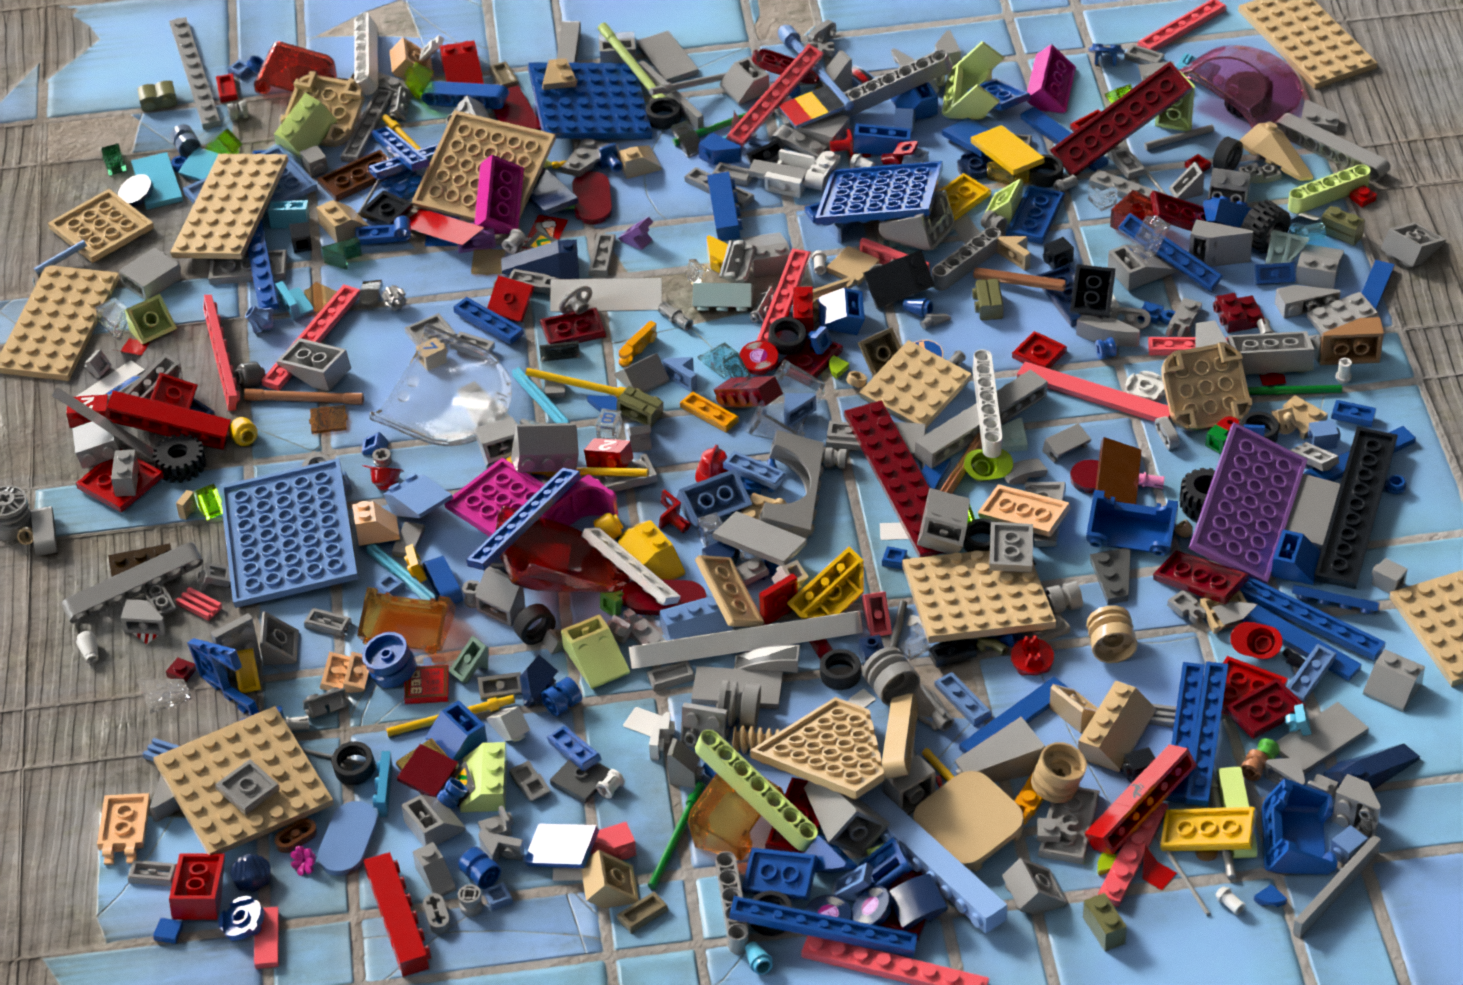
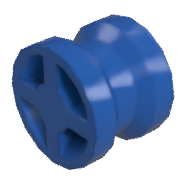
M1109 337L1104 341L1101 339L1095 341V349L1099 359H1104L1106 356H1116L1117 349L1113 337Z

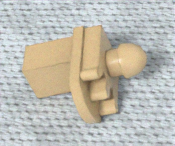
M1292 407L1271 411V415L1278 420L1279 433L1290 434L1296 429L1297 424Z

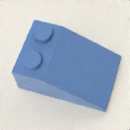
M416 473L408 475L403 483H396L388 488L389 491L383 494L392 514L413 518H421L453 499L451 493L425 475H416Z

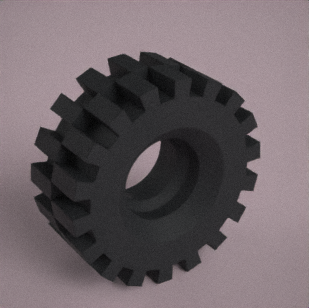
M180 433V436L176 437V434L171 435L172 438L165 437L163 438L164 442L159 441L157 443L158 447L155 446L153 449L155 468L163 472V480L167 481L170 479V483H175V480H178L179 483H183V480L191 481V477L197 478L199 476L198 472L202 473L204 471L203 467H206L202 442H199L197 437L193 438L190 434L185 437L184 433Z

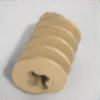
M744 725L741 726L739 731H737L735 726L732 747L737 752H739L741 747L742 753L746 754L749 748L750 750L774 735L771 732V728H768L766 734H763L762 727H759L757 733H754L753 726H750L748 732L745 731Z

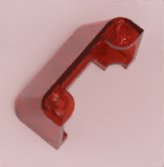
M276 41L269 49L254 81V90L256 93L266 95L270 92L271 86L294 92L295 87L293 83L296 78L299 80L303 76L309 75V72H316L318 76L337 79L335 62L329 55Z

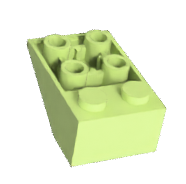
M600 614L561 630L564 650L591 689L630 674V670L613 634Z

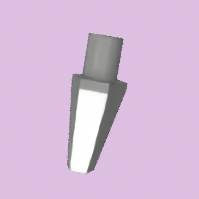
M926 314L925 320L920 322V325L923 329L930 325L934 327L951 320V317L947 314Z

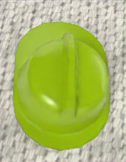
M978 449L967 454L964 459V467L973 479L983 482L1008 475L1013 468V459L1003 449H1001L1000 456L996 458H989L983 454L982 449Z

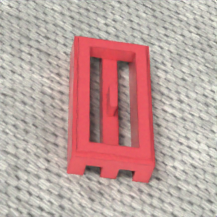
M191 587L186 589L187 593L183 592L181 594V598L178 597L176 599L178 606L207 621L222 609L220 602Z

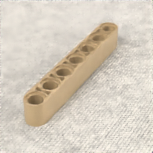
M914 693L892 697L882 758V767L886 779L910 774L918 716V704Z

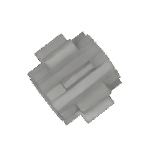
M394 285L387 287L382 295L384 299L383 304L386 308L389 307L394 311L402 309L407 301L405 298L406 293L402 288L399 289Z

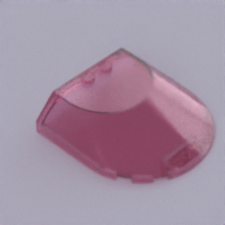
M1242 45L1217 47L1179 70L1187 78L1199 82L1239 110L1248 120L1252 129L1258 123H1275L1285 113L1293 114L1297 110L1302 98V84L1296 72L1279 57L1254 47Z

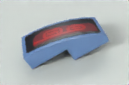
M852 66L853 88L875 79L862 67Z

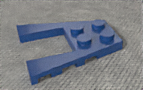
M196 638L187 642L199 676L215 690L221 689L228 701L232 699L239 704L237 708L242 713L249 712L250 716L259 713L256 702L231 687L228 681L229 674L223 665L235 672L242 668L235 649Z

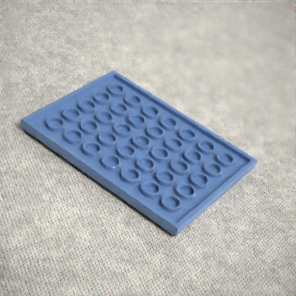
M339 458L219 486L232 598L235 608L359 579Z

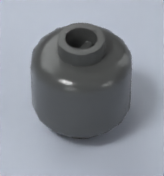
M257 362L241 363L234 372L236 383L246 389L260 386L262 384L261 380L265 376L264 368Z

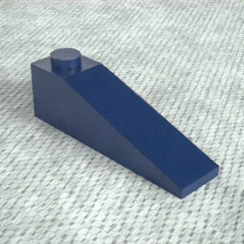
M577 239L557 240L501 258L502 274L510 275L513 269L546 274L561 280L579 279Z
M1403 743L1341 761L1323 772V776L1338 782L1339 788L1346 775L1349 774L1369 782L1372 790H1374L1418 761L1420 756Z

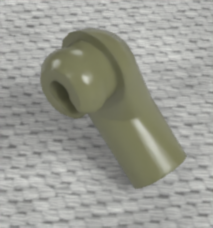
M979 637L975 644V648L982 652L986 650L987 646L1001 655H1005L1008 651V646L996 638Z

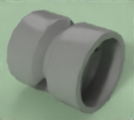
M1076 581L1064 583L1062 588L1057 585L1045 589V595L1053 614L1061 613L1066 608L1074 610L1083 606L1081 590Z

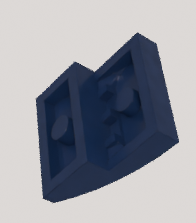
M930 873L908 880L889 891L893 897L891 905L906 931L925 918L931 922L949 909Z

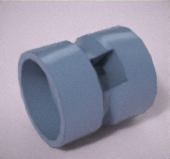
M181 124L171 131L170 139L181 156L189 157L197 148H201L200 141L189 125Z

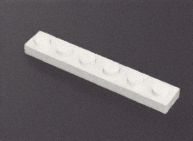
M599 527L584 529L582 537L588 541L589 545L597 548L618 569L623 570L629 575L632 581L642 586L645 592L655 597L659 604L678 603L681 597L678 593Z

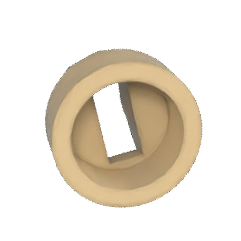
M1185 519L1175 527V532L1182 538L1189 537L1193 532V527Z
M23 527L19 530L17 538L21 544L28 545L33 542L32 528ZM25 532H28L30 538L27 539Z

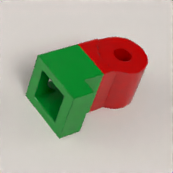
M1227 416L1220 420L1207 432L1205 446L1221 454L1230 427L1234 422L1239 424V420L1233 416Z

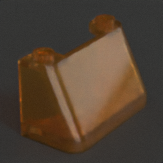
M367 587L357 637L366 645L379 634L395 632L401 634L406 639L409 648L421 649L429 654H437V651H442L455 615L456 606L449 597L439 596L437 602L435 598H431L429 601L392 596L388 592L382 594L378 593L377 588Z
M716 773L689 814L688 823L694 846L716 854L729 851L735 855L737 860L742 861L745 855L751 851L753 842L750 837V831L761 815ZM765 778L785 797L780 786Z

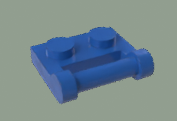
M892 837L858 864L861 866L868 863L873 867L872 881L869 887L882 886L886 888L905 872L909 873L914 869L895 837ZM897 863H900L898 867H896L893 871H891L889 874H887L885 877H883L880 881L877 882V879L880 876L886 873Z

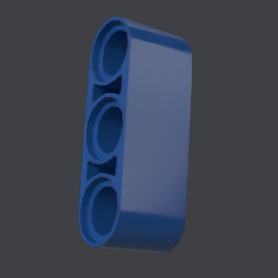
M440 556L423 562L426 576L441 606L444 608L462 602L463 595L445 557Z

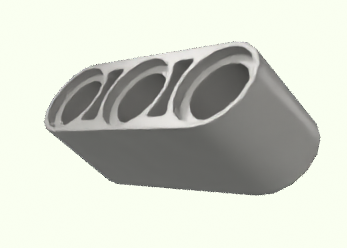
M52 506L31 509L36 556L58 553Z

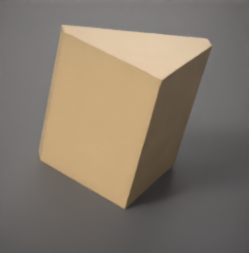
M1054 684L1050 688V709L1077 731L1083 732L1098 710V707L1075 689Z

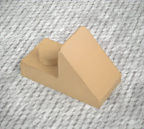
M1000 236L997 240V253L1024 271L1030 268L1031 252L1027 250V237Z

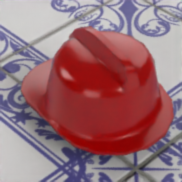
M718 445L702 453L695 473L696 482L729 471L723 468V463L728 458L727 454L722 449H719Z
M362 465L370 468L371 482L379 490H389L390 486L398 483L400 473L404 472V470Z
M1244 622L1238 624L1233 629L1230 642L1232 647L1242 655L1269 659L1280 651L1283 638L1281 633L1272 626Z

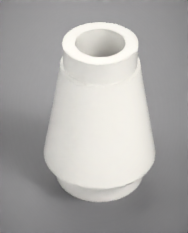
M91 631L81 632L77 636L76 644L86 662L89 664L95 663L99 660L97 636Z

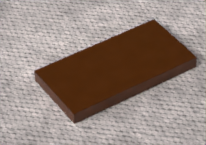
M377 150L318 177L317 182L338 202L374 185L377 179L370 174L368 166L390 158L382 150Z
M1103 437L1100 445L1095 490L1105 491L1104 496L1111 500V497H1115V502L1136 504L1142 449Z

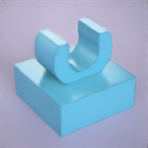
M1303 704L1294 706L1295 714L1285 716L1290 732L1300 729L1303 736L1312 734L1309 717Z

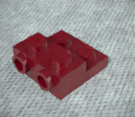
M1235 293L1216 296L1213 302L1214 312L1218 313L1220 324L1225 327L1227 333L1259 328L1257 322L1260 319H1263L1265 324L1264 316L1253 295L1237 298Z

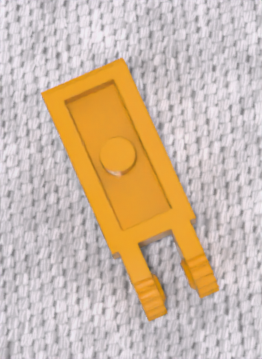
M649 321L619 350L620 359L618 361L620 366L627 367L629 364H632L633 358L637 354H641L649 343L655 341L657 337V324L655 322Z
M1032 774L1014 801L1024 812V825L1028 823L1032 815H1035L1044 800L1032 787Z

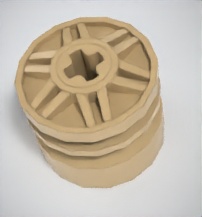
M1116 605L1105 606L1095 610L1088 617L1086 626L1092 652L1096 659L1105 663H1119L1133 656L1137 650L1138 643L1129 611Z
M1054 742L1047 745L1043 749L1038 764L1032 773L1031 783L1035 792L1044 800L1053 803H1065L1075 796L1086 772L1087 762L1085 756L1079 749L1064 742Z

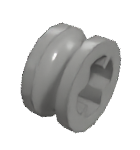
M379 448L372 454L376 467H387L392 462L390 451L386 448Z

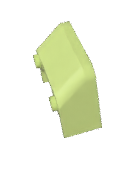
M982 41L959 61L946 77L942 115L948 119H965L969 117L972 120H979L985 118L988 112L1000 100L982 88L980 84L992 79V70L1004 60V56Z

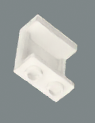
M781 149L777 164L804 168L808 172L815 162V157ZM766 172L764 176L765 191L800 198L805 190L802 179Z

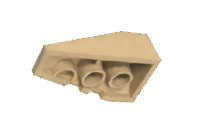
M1258 123L1239 140L1243 143V148L1254 156L1260 154L1266 158L1265 162L1281 166V171L1299 181L1313 180L1314 176L1286 135L1277 128L1275 123Z

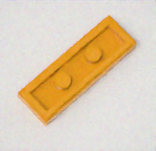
M691 392L680 402V408L724 432L729 431L739 422L737 415L695 392Z

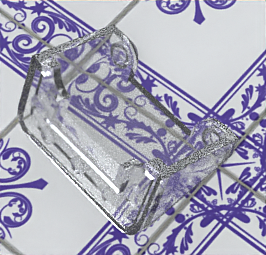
M784 359L773 375L776 377L783 395L767 406H756L744 430L750 435L773 440L776 431L780 430L804 437L803 425L807 417L791 427L784 425L785 393H814L818 403H820L825 395L823 392L825 383Z

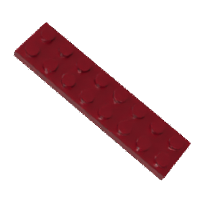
M1169 61L1051 148L1050 152L1063 162V168L1069 176H1077L1191 92L1193 88L1173 63Z

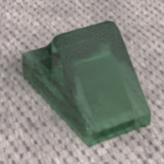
M119 143L100 149V155L109 176L127 171Z
M358 237L321 247L324 263L342 269H348V259L362 256Z

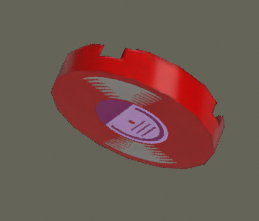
M753 341L743 346L739 352L740 365L744 368V371L753 375L766 374V371H772L778 364V351L770 342Z

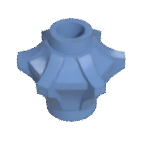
M255 305L248 309L245 318L251 323L255 334L262 330L270 331L275 324L272 317L274 309L256 307Z

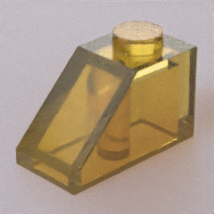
M993 161L987 163L988 180L1010 185L1021 178L1024 184L1030 182L1031 169L1013 176L997 162Z

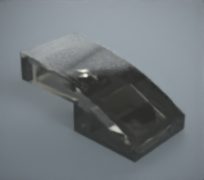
M689 121L671 126V131L680 142V148L688 158L698 155L699 143L701 141Z

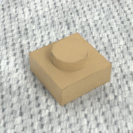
M186 490L176 502L179 518L186 520L195 511L197 503L194 492Z

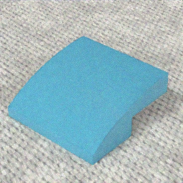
M197 148L184 162L179 174L196 181L206 178L219 153Z

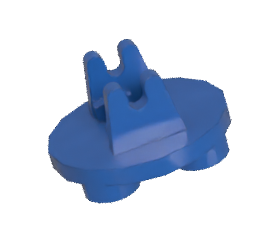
M1092 43V47H1089L1088 50L1095 53V65L1099 63V56L1111 54L1110 56L1113 57L1112 65L1116 66L1117 55L1125 54V50L1122 49L1121 45L1111 44L1109 48L1104 47L1103 44Z

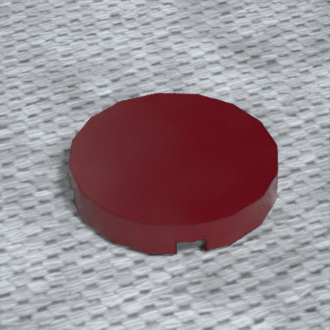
M1090 459L1076 463L1070 472L1071 484L1079 491L1082 489L1085 490V493H1094L1099 461Z

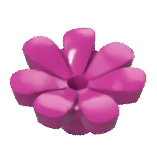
M297 846L295 848L296 851L291 852V857L295 859V861L290 863L293 869L298 868L297 874L299 876L304 875L305 872L307 874L314 871L312 865L315 864L316 855L310 848L304 849L303 846Z

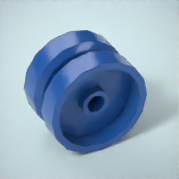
M395 632L379 634L365 645L362 652L363 663L378 686L393 688L402 685L411 678L416 670V658L410 650L406 639L401 634Z

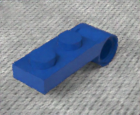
M399 216L394 220L393 225L356 227V245L406 241L411 237V220L406 216Z

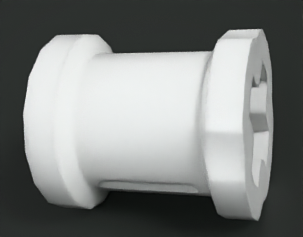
M512 229L510 236L502 242L503 249L510 254H514L518 250L520 243H523L526 239L524 233L519 229Z
M611 769L607 773V777L602 782L597 783L596 789L601 796L611 799L614 791L625 784V779L620 772Z

